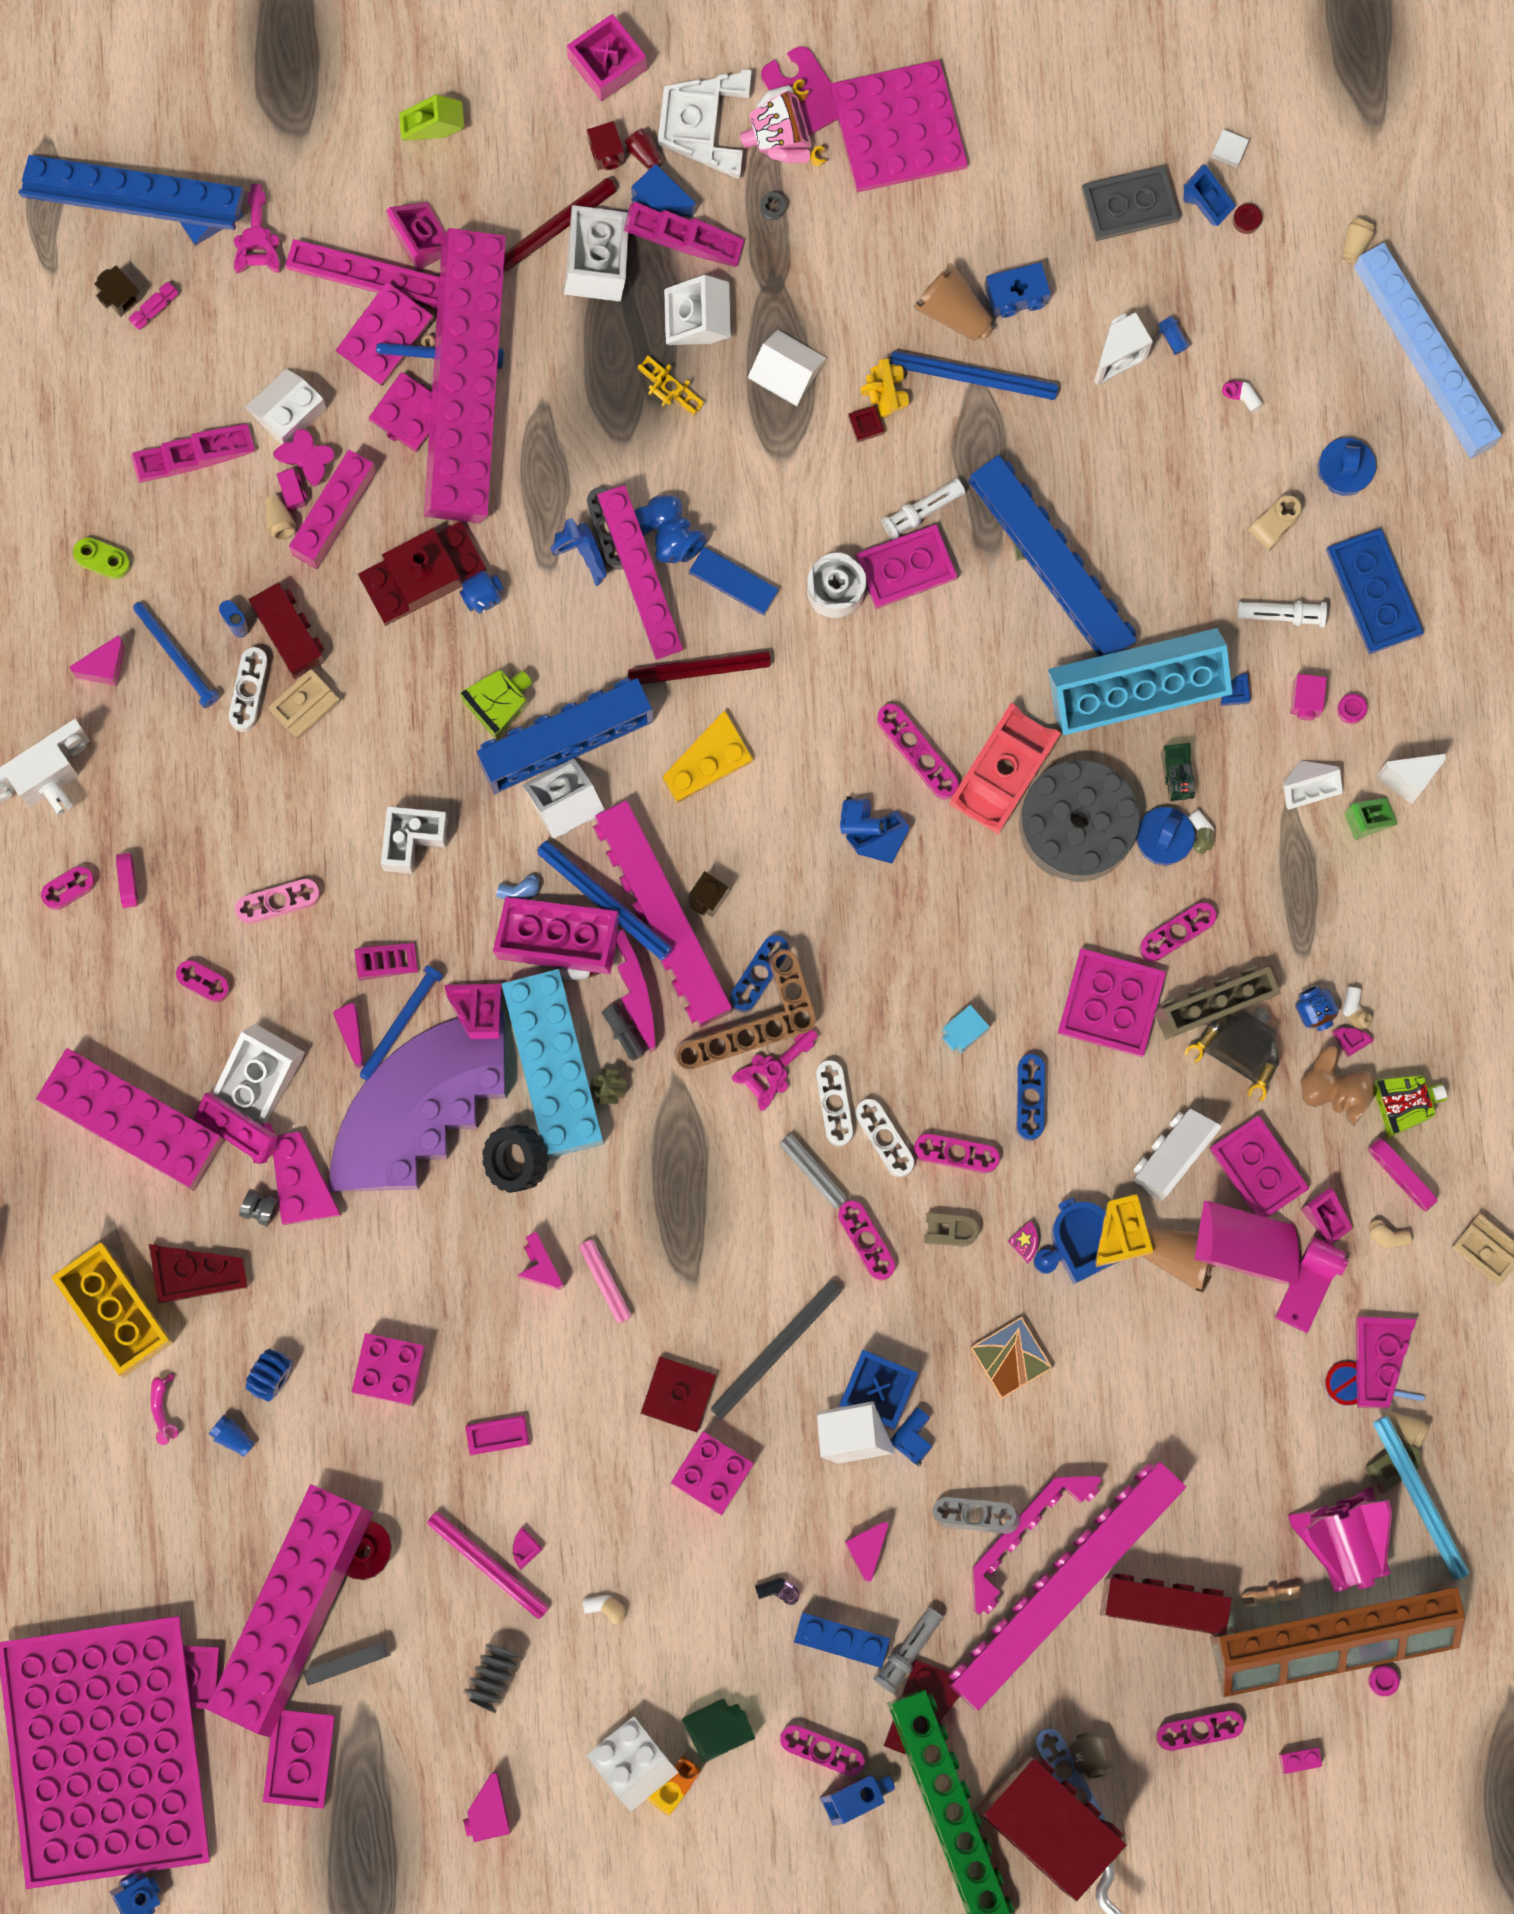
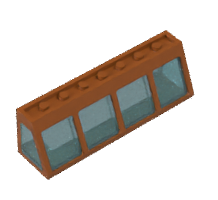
M1443 1588L1415 1594L1416 1596L1253 1630L1212 1636L1210 1641L1223 1697L1460 1648L1465 1614L1459 1588Z

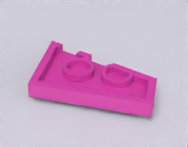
M301 1132L276 1135L278 1136L276 1142L279 1150L273 1154L282 1225L342 1216L332 1198L327 1183L317 1167L318 1164Z
M1356 1318L1357 1408L1387 1409L1390 1407L1400 1375L1399 1371L1404 1356L1407 1353L1410 1336L1417 1319Z

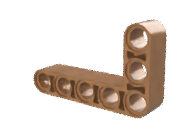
M781 948L773 951L769 958V966L783 1009L679 1043L674 1052L678 1064L688 1070L695 1069L810 1031L815 1025L816 1018L795 954L788 949ZM784 954L788 955L791 959L789 968L778 970L776 967L777 958ZM790 983H797L799 985L800 991L795 998H787L785 995V987ZM799 1011H806L809 1017L808 1022L803 1026H796L794 1024V1015ZM771 1020H777L780 1023L781 1028L776 1035H768L766 1033V1024ZM743 1029H749L752 1032L753 1037L748 1044H740L737 1041L738 1033ZM715 1038H720L724 1041V1049L720 1053H711L709 1050L710 1042ZM688 1047L694 1048L696 1050V1058L689 1063L683 1062L681 1060V1052Z

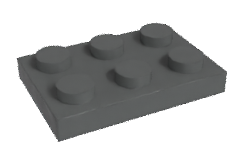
M1165 165L1083 184L1081 187L1095 241L1179 221Z

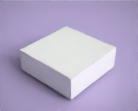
M1223 129L1211 158L1237 168L1249 140Z

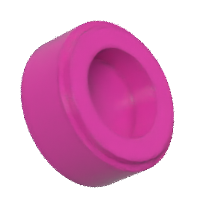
M1358 694L1345 695L1337 706L1339 718L1347 724L1359 723L1367 713V703Z
M1389 1666L1375 1667L1368 1676L1369 1688L1378 1696H1390L1399 1688V1675Z

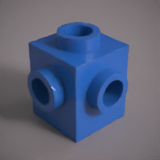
M135 1872L127 1875L120 1880V1886L109 1891L120 1914H153L156 1911L155 1907L161 1904L157 1898L161 1891L153 1877L148 1879L143 1873L137 1875Z

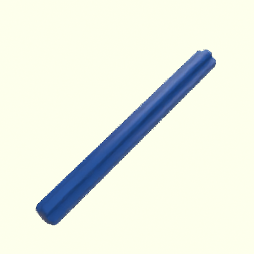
M896 350L892 351L889 364L901 365L903 370L1050 400L1056 399L1059 388L1058 384Z
M544 841L538 847V855L598 907L605 910L618 911V924L656 957L664 960L670 955L672 950L667 942L549 841Z

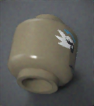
M1100 1731L1077 1735V1740L1071 1745L1076 1771L1083 1774L1087 1773L1089 1779L1105 1776V1770L1114 1764L1109 1739L1106 1736H1102Z

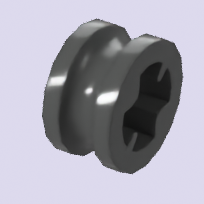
M777 192L765 194L760 204V212L763 217L768 220H778L785 213L786 207L784 197ZM774 200V204L779 202L780 205L777 212H772V209L769 211L766 209L768 201Z

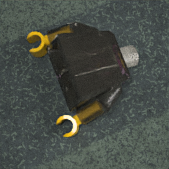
M1256 1008L1252 1015L1241 1010L1236 1016L1227 1015L1212 1021L1197 1038L1199 1042L1196 1045L1187 1047L1185 1052L1187 1056L1190 1050H1199L1200 1056L1194 1061V1063H1198L1203 1058L1204 1048L1207 1047V1054L1254 1082L1257 1078V1084H1252L1247 1089V1096L1250 1097L1253 1089L1258 1087L1261 1090V1096L1258 1101L1265 1099L1267 1094L1265 1085L1266 1083L1270 1084L1280 1062L1278 1045L1274 1041L1276 1031L1267 1025L1270 1014L1262 1008Z

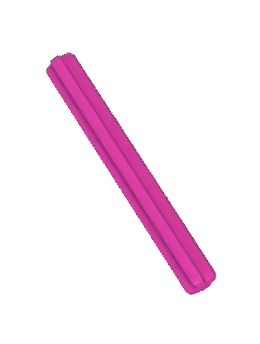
M435 1512L428 1519L427 1524L533 1616L540 1619L545 1615L549 1608L542 1600L439 1512Z

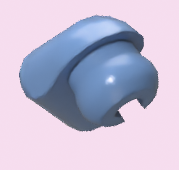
M529 875L515 887L500 883L496 897L501 899L510 897L529 900L537 894L540 884L537 877Z

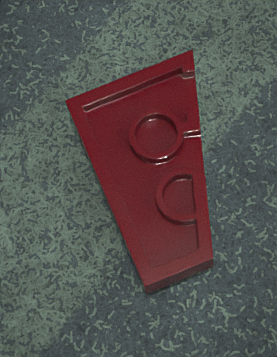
M149 1244L159 1304L248 1288L244 1259L241 1257Z

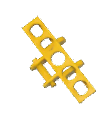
M647 356L642 364L638 365V370L655 383L654 386H649L650 391L648 394L650 396L655 394L663 401V407L667 404L671 405V400L674 399L690 414L695 416L704 406V402L688 389L691 382L687 379L684 382L685 384L681 385L668 374L672 369L670 364L666 366L665 370L651 357ZM652 364L655 370L650 373L644 366ZM668 382H674L676 389L668 391L665 385ZM658 388H661L668 396L663 394ZM683 392L687 394L685 400L680 398ZM695 400L698 403L697 408L693 409L687 404L688 401Z

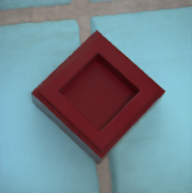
M876 405L848 414L857 443L884 435L885 431Z

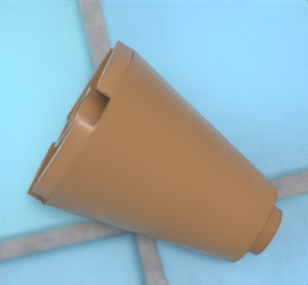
M949 263L947 265L949 273L947 274L942 271L922 294L921 300L923 303L920 304L916 301L913 307L917 311L973 341L978 337L984 340L994 328L990 325L993 318L952 263Z
M1148 1227L1147 1230L1153 1253L1142 1257L1194 1290L1203 1293L1212 1276H1210L1212 1268L1216 1266L1194 1260L1199 1232Z

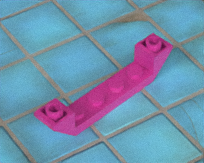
M1098 1476L1056 1477L1046 1485L1019 1515L1020 1524L1018 1528L1012 1533L1002 1534L972 1567L973 1607L975 1613L980 1615L984 1611L989 1614L1000 1602L996 1598L1000 1591L983 1576L985 1572L991 1575L1001 1565L1002 1561L999 1557L1006 1549L1011 1553L1021 1543L1023 1539L1019 1535L1026 1527L1032 1530L1043 1517L1039 1513L1044 1507L1048 1505L1052 1508L1063 1496L1059 1491L1063 1488L1078 1503H1082L1085 1499L1090 1502L1100 1492L1101 1489L1097 1485L1102 1479Z

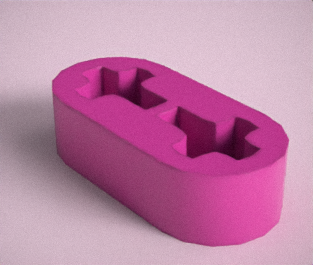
M132 853L116 854L123 909L138 907V891Z
M78 866L72 868L47 883L41 891V899L52 910L62 909L93 889L95 885L94 876L85 867ZM81 874L82 877L88 875L84 887L81 888L78 884L71 888L69 887L77 881L75 876ZM65 888L67 889L59 895V902H55L53 899L48 901V898L51 897V890L55 889L57 892H60Z
M191 960L184 961L177 967L176 977L179 983L188 990L214 1003L222 1002L228 997L230 986L221 975ZM192 967L195 968L194 972L201 978L200 982L192 978L186 982L183 971L185 969L190 971ZM206 981L214 985L218 981L221 982L220 987L223 989V992L221 994L216 992L212 996L210 988L205 986Z

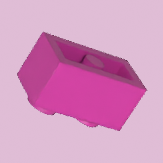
M294 468L277 473L276 475L288 511L306 507L304 501L308 499L305 490H300L299 484L302 481L299 473L295 474Z
M1318 1747L1279 1754L1283 1774L1323 1767Z

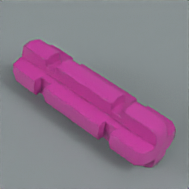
M166 282L159 288V293L155 292L139 307L141 309L139 312L136 310L129 316L130 323L136 329H142L148 323L146 321L148 318L152 320L168 305L166 303L168 300L171 302L178 295L177 289L171 283Z

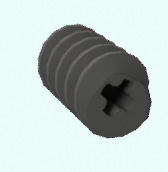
M486 1644L485 1648L491 1655L480 1656V1659L486 1665L485 1667L475 1666L474 1670L480 1675V1678L470 1677L469 1681L475 1686V1689L465 1688L464 1693L470 1698V1702L496 1713L497 1710L491 1702L501 1703L502 1698L496 1691L507 1690L502 1680H512L513 1678L507 1671V1668L517 1669L518 1665L512 1658L522 1657L496 1644Z

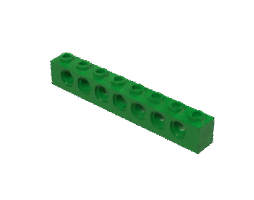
M919 1689L887 1702L966 1914H1015L1009 1897L1004 1898L1000 1886L1004 1885L1002 1876L998 1868H993L989 1857L993 1856L991 1847L987 1839H982L978 1828L982 1826L976 1810H971L967 1799L971 1797L965 1781H960L956 1770L960 1768L954 1752H949L945 1741L949 1739L943 1723H938L934 1712L938 1709L932 1694H927L926 1690ZM918 1716H923L927 1722L925 1730L921 1733L915 1732L913 1728V1721ZM934 1745L938 1751L935 1760L928 1762L924 1757V1751L927 1746ZM940 1774H946L949 1780L946 1789L938 1791L935 1787V1780ZM957 1803L960 1809L959 1815L955 1819L949 1820L946 1816V1809L950 1804ZM968 1832L971 1839L970 1844L966 1848L960 1849L957 1845V1838L961 1833ZM979 1861L982 1868L981 1873L977 1877L971 1878L968 1874L969 1865L972 1862ZM989 1890L992 1893V1902L990 1905L982 1907L979 1903V1897L982 1892Z

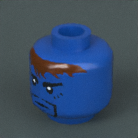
M1316 985L1298 994L1299 999L1296 1001L1295 1007L1306 1028H1317V1031H1323L1334 1025L1332 1020L1338 1015L1339 1009L1329 989L1320 988L1319 985Z

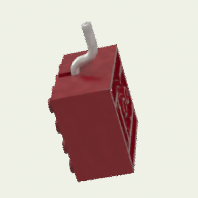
M1024 1755L975 1810L1061 1891L1076 1902L1103 1873L1096 1886L1095 1896L1098 1905L1106 1914H1124L1110 1901L1108 1890L1115 1878L1113 1860L1127 1846L1121 1840L1125 1835L1113 1823L1103 1819L1100 1820L1098 1817L1102 1813L1089 1801L1082 1804L1075 1797L1078 1791L1068 1781L1064 1779L1060 1783L1054 1778L1052 1774L1055 1769L1043 1758L1034 1755L1031 1758Z

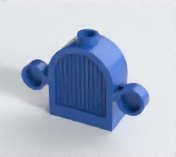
M1074 1197L1058 1204L1061 1212L1054 1220L1051 1229V1239L1055 1250L1044 1249L1039 1251L1033 1260L1035 1269L1041 1274H1049L1056 1269L1058 1262L1061 1261L1074 1285L1116 1264L1111 1263L1096 1267L1095 1264L1105 1211L1098 1205L1090 1202H1076Z

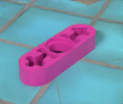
M1198 903L1156 929L1142 940L1139 947L1141 956L1149 962H1157L1204 933L1216 921L1215 909L1208 903ZM1198 910L1201 913L1208 912V923L1205 924L1203 921H1199L1193 926L1196 930L1193 933L1191 925L1184 918L1188 917L1189 922L1197 917ZM1173 925L1183 926L1186 930V937L1182 940L1173 939L1170 935V928ZM1163 932L1165 940L1172 947L1168 948L1167 943L1159 947V954L1156 955L1154 952L1148 953L1146 950L1149 946L1148 941H1151L1153 944L1158 943L1163 938L1160 935Z
M923 1134L918 1137L914 1144V1153L921 1161L979 1173L994 1171L1000 1160L998 1151L992 1146L939 1135ZM926 1140H930L931 1146L941 1148V1142L947 1143L943 1150V1159L937 1158L940 1152L931 1151L929 1156L924 1155V1150L919 1148V1144L923 1145ZM954 1145L961 1146L965 1151V1158L960 1162L952 1161L948 1156L950 1147ZM970 1148L976 1149L973 1154L976 1156H983L984 1152H989V1157L994 1159V1163H989L987 1167H983L982 1161L973 1159V1165H968Z
M1378 1138L1367 1148L1371 1156L1420 1209L1427 1212L1438 1202L1430 1189L1384 1140Z
M856 1201L845 1202L839 1209L838 1219L872 1278L879 1281L890 1278L895 1269L894 1260L865 1209ZM848 1207L853 1211L856 1209L859 1211L856 1218L860 1225L864 1221L868 1225L858 1229L855 1234H852L850 1229L856 1227L851 1219L847 1221L844 1219V1216L847 1214L846 1208ZM864 1232L871 1233L875 1238L874 1246L870 1249L861 1248L858 1244L860 1234ZM878 1247L883 1251L877 1254L880 1261H887L889 1263L886 1267L887 1273L884 1275L881 1271L875 1272L873 1270L876 1266L873 1256L869 1260L865 1257V1255L874 1253Z
M1227 1710L1162 1724L1157 1729L1156 1741L1161 1748L1174 1751L1232 1739L1242 1733L1244 1721L1237 1712ZM1228 1715L1231 1720L1237 1721V1726L1233 1727L1232 1733H1229L1228 1729H1218L1217 1733L1219 1736L1214 1737V1726L1210 1721L1211 1718H1215V1724L1226 1722V1716ZM1199 1721L1204 1722L1208 1727L1207 1736L1201 1740L1194 1738L1191 1733L1193 1724ZM1186 1724L1185 1733L1189 1743H1184V1737L1174 1739V1745L1171 1746L1168 1741L1162 1740V1735L1167 1733V1728H1171V1731L1175 1733L1182 1732L1183 1730L1180 1725Z
M790 1725L780 1735V1743L787 1752L844 1775L855 1776L864 1767V1757L857 1749L800 1726ZM794 1730L799 1731V1738L805 1741L808 1740V1735L813 1736L814 1739L808 1748V1755L802 1753V1750L805 1748L802 1745L795 1744L794 1748H790L788 1746L789 1741L785 1739L786 1734H792ZM821 1741L827 1742L831 1747L830 1756L824 1760L816 1758L813 1753L815 1744ZM837 1746L843 1748L839 1753L840 1755L849 1757L851 1753L856 1754L855 1760L859 1762L857 1768L852 1767L848 1771L845 1769L846 1764L837 1760L836 1766L830 1764L836 1755Z

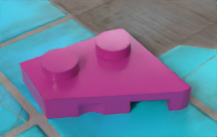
M501 984L445 985L446 997L470 1039H500Z

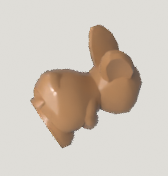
M1329 1046L1320 1052L1314 1067L1301 1078L1302 1099L1308 1106L1313 1107L1331 1102L1333 1110L1337 1113H1341L1342 1110L1345 1111L1349 1123L1355 1126L1374 1099V1080L1372 1074L1367 1071L1348 1073L1336 1077L1333 1072L1338 1061V1050L1336 1047Z

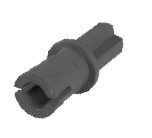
M618 1003L604 1009L602 1015L614 1033V1040H619L629 1059L634 1061L641 1058L645 1051L633 1032L634 1026L630 1025L626 1020Z

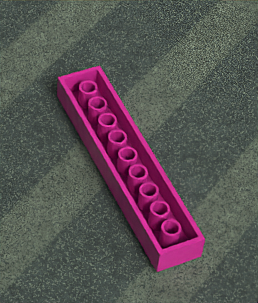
M449 228L442 238L435 336L436 351L433 366L423 517L480 524L488 515L506 236Z
M1161 1462L1154 1465L1151 1463L1145 1465L1134 1476L1137 1480L1134 1486H1125L1115 1496L1114 1500L1117 1504L1112 1509L1110 1507L1103 1509L1093 1520L1096 1526L1092 1531L1089 1529L1084 1530L1074 1540L1073 1544L1076 1548L1071 1553L1068 1551L1063 1552L1052 1564L1055 1570L1050 1576L1047 1573L1043 1574L1032 1585L1031 1588L1035 1592L1029 1598L1022 1596L1011 1608L1014 1614L1008 1620L1006 1618L1001 1619L991 1629L990 1632L994 1636L988 1642L980 1641L969 1653L973 1658L966 1665L960 1663L949 1674L952 1681L948 1686L974 1711H979L1185 1490L1186 1486Z

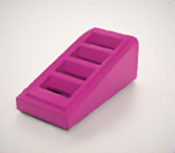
M414 943L354 949L357 974L360 981L418 973ZM406 951L408 967H402L401 952ZM390 953L395 954L396 968L390 967ZM377 955H383L384 969L378 968ZM371 956L372 970L366 969L365 957Z
M351 1003L334 1010L333 1015L354 1065L360 1069L364 1067L358 1010L355 1003Z

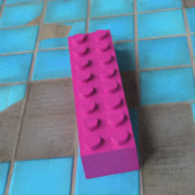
M310 1484L206 1710L256 1734L271 1737L374 1512Z

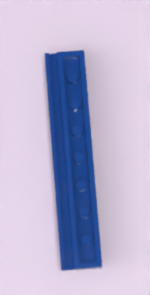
M28 155L22 177V188L18 192L22 198L230 230L236 229V219L239 217L245 194L244 189L238 186Z

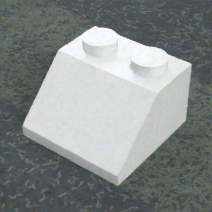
M702 275L664 289L666 344H712L731 337L729 282L708 275Z
M1136 312L1129 316L1126 314L1120 315L1111 322L1112 325H1110L1094 380L1096 386L1147 360L1153 341Z
M287 368L245 406V409L281 445L285 442H292L296 430H305L327 410L324 399L303 378Z
M575 758L523 785L553 839L569 833L571 829L595 819V815L605 811L593 784Z

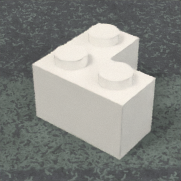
M387 807L381 857L383 871L413 874L416 845L445 848L448 824L446 812Z

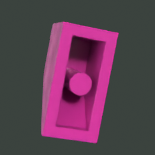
M498 1772L490 1774L467 1811L468 1818L463 1819L467 1837L472 1836L474 1842L511 1833Z

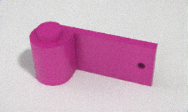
M1313 1236L1299 1263L1298 1283L1289 1285L1275 1318L1307 1334L1332 1279L1336 1274L1342 1276L1349 1260L1345 1259L1346 1252Z

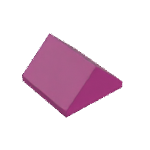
M428 202L393 206L386 210L389 225L417 272L441 259L442 238L446 232Z

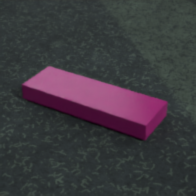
M212 1092L204 1094L194 1116L195 1120L261 1164L267 1163L278 1139V1136Z

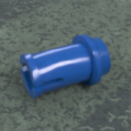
M1171 316L1158 324L1160 328L1158 332L1159 334L1163 333L1173 350V354L1177 355L1189 348L1190 344L1177 325L1179 320H1175Z

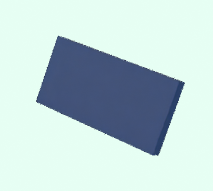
M1381 528L1327 547V554L1369 655L1424 634Z

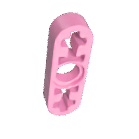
M302 879L244 896L236 903L235 911L243 923L254 924L312 907L318 902L320 891L315 882L309 879ZM304 886H307L309 890H314V893L310 894L309 900H305L303 896L294 898L297 903L295 905H292L291 897L287 892L292 890L293 895L300 894ZM275 894H282L286 897V904L281 909H273L269 904L270 898ZM264 898V905L268 913L263 914L262 908L254 910V916L252 917L242 913V910L246 909L245 904L251 903L253 907L260 906L259 899Z

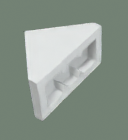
M1300 760L1283 782L1286 808L1290 810L1343 794L1339 767Z

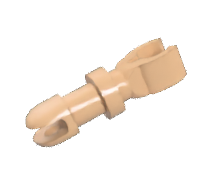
M1291 1584L1274 1589L1273 1586L1267 1587L1266 1591L1245 1592L1241 1598L1253 1597L1252 1601L1242 1603L1245 1607H1253L1261 1603L1269 1602L1270 1605H1273L1279 1600L1300 1599L1302 1595L1300 1586L1298 1584Z

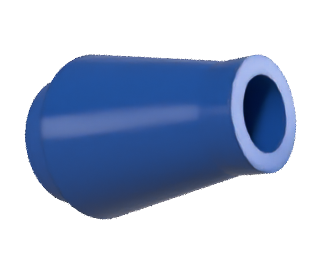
M222 1415L208 1433L214 1438V1442L239 1453L243 1457L255 1444L232 1417L228 1419L225 1415Z

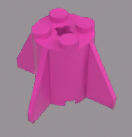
M1372 1486L1366 1487L1351 1498L1337 1501L1338 1505L1331 1508L1325 1505L1316 1510L1288 1515L1291 1527L1326 1568L1334 1592L1347 1590L1353 1585H1357L1358 1589H1365L1375 1585L1374 1578H1381L1391 1573L1387 1559L1392 1509L1389 1500L1376 1501Z

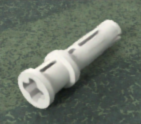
M956 478L915 504H905L901 507L902 510L892 516H884L881 518L882 526L888 536L895 540L898 538V535L911 527H919L920 520L941 509L961 495L963 496L965 489ZM946 494V497L928 506L929 503ZM904 520L901 524L896 525L897 522Z
M1297 600L1293 604L1238 601L1237 619L1292 622V625L1298 627L1301 624L1319 625L1320 628H1325L1326 602H1321V604H1303L1301 600Z

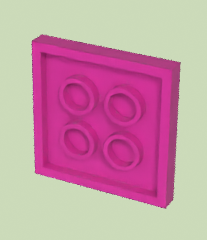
M1081 948L1057 1034L1143 1058L1166 972Z

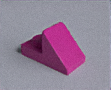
M537 1232L527 1236L528 1244L524 1246V1249L531 1263L537 1260L539 1264L518 1274V1277L556 1290L564 1288Z

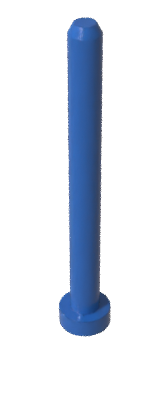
M392 343L376 344V352L378 354L430 359L435 357V347ZM498 348L497 369H502L504 350Z
M136 602L133 605L134 612L201 697L199 703L203 708L213 705L220 698V695L216 690L210 691L145 605L141 602Z
M429 965L425 966L423 972L426 973L361 1070L360 1077L367 1081L371 1078L434 982L442 980L444 976Z

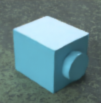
M969 1005L943 1027L942 1033L944 1036L942 1039L952 1051L957 1049L960 1053H963L988 1032L989 1025Z

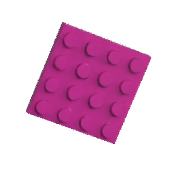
M940 60L830 84V91L857 193L967 169L968 164Z

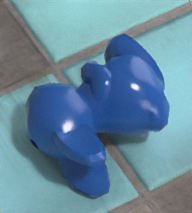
M656 495L648 502L647 506L634 510L643 536L654 529L657 530L655 557L661 563L688 562L703 549L707 542L706 535L701 530L691 531V522L687 518H681L683 504L681 499L674 495Z

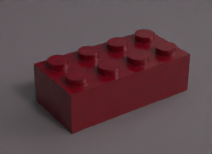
M1119 1573L1113 1574L1112 1578L1104 1580L1099 1614L1101 1616L1216 1635H1227L1232 1598L1224 1597L1223 1590L1206 1588L1202 1589V1593L1194 1592V1586L1180 1583L1173 1584L1172 1588L1164 1587V1581L1146 1578L1143 1579L1142 1583L1133 1582L1134 1576Z

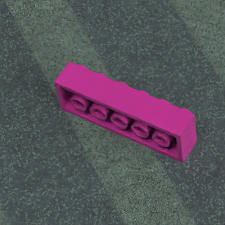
M68 1048L65 1049L36 1097V1100L192 1191L196 1189L224 1142L220 1135Z

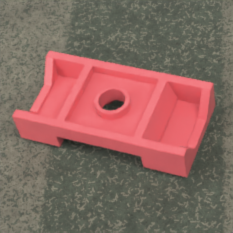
M1010 703L950 799L949 805L999 835L1039 768L1058 741L1061 732L1043 727L1025 716L1016 705ZM1007 760L1012 763L1014 770L1008 775L1001 774L997 769V764L1000 761Z

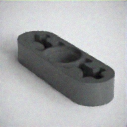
M600 487L595 488L587 496L588 510L607 566L614 570L623 569L621 562H617L615 558H610L613 555L612 537L606 536L600 531L601 525L606 522L604 515L601 516L598 504L593 505L596 502L597 494L608 490Z
M384 1641L303 1671L307 1686L391 1656L387 1642Z

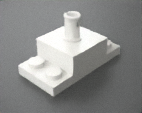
M76 719L70 721L0 767V804L10 799L12 792L16 790L29 808L44 798H47L57 815L65 813L59 804L60 801L67 811L73 807V803L70 802L61 787L78 777L66 757L70 754L75 756L81 753L87 747L86 744L90 742Z

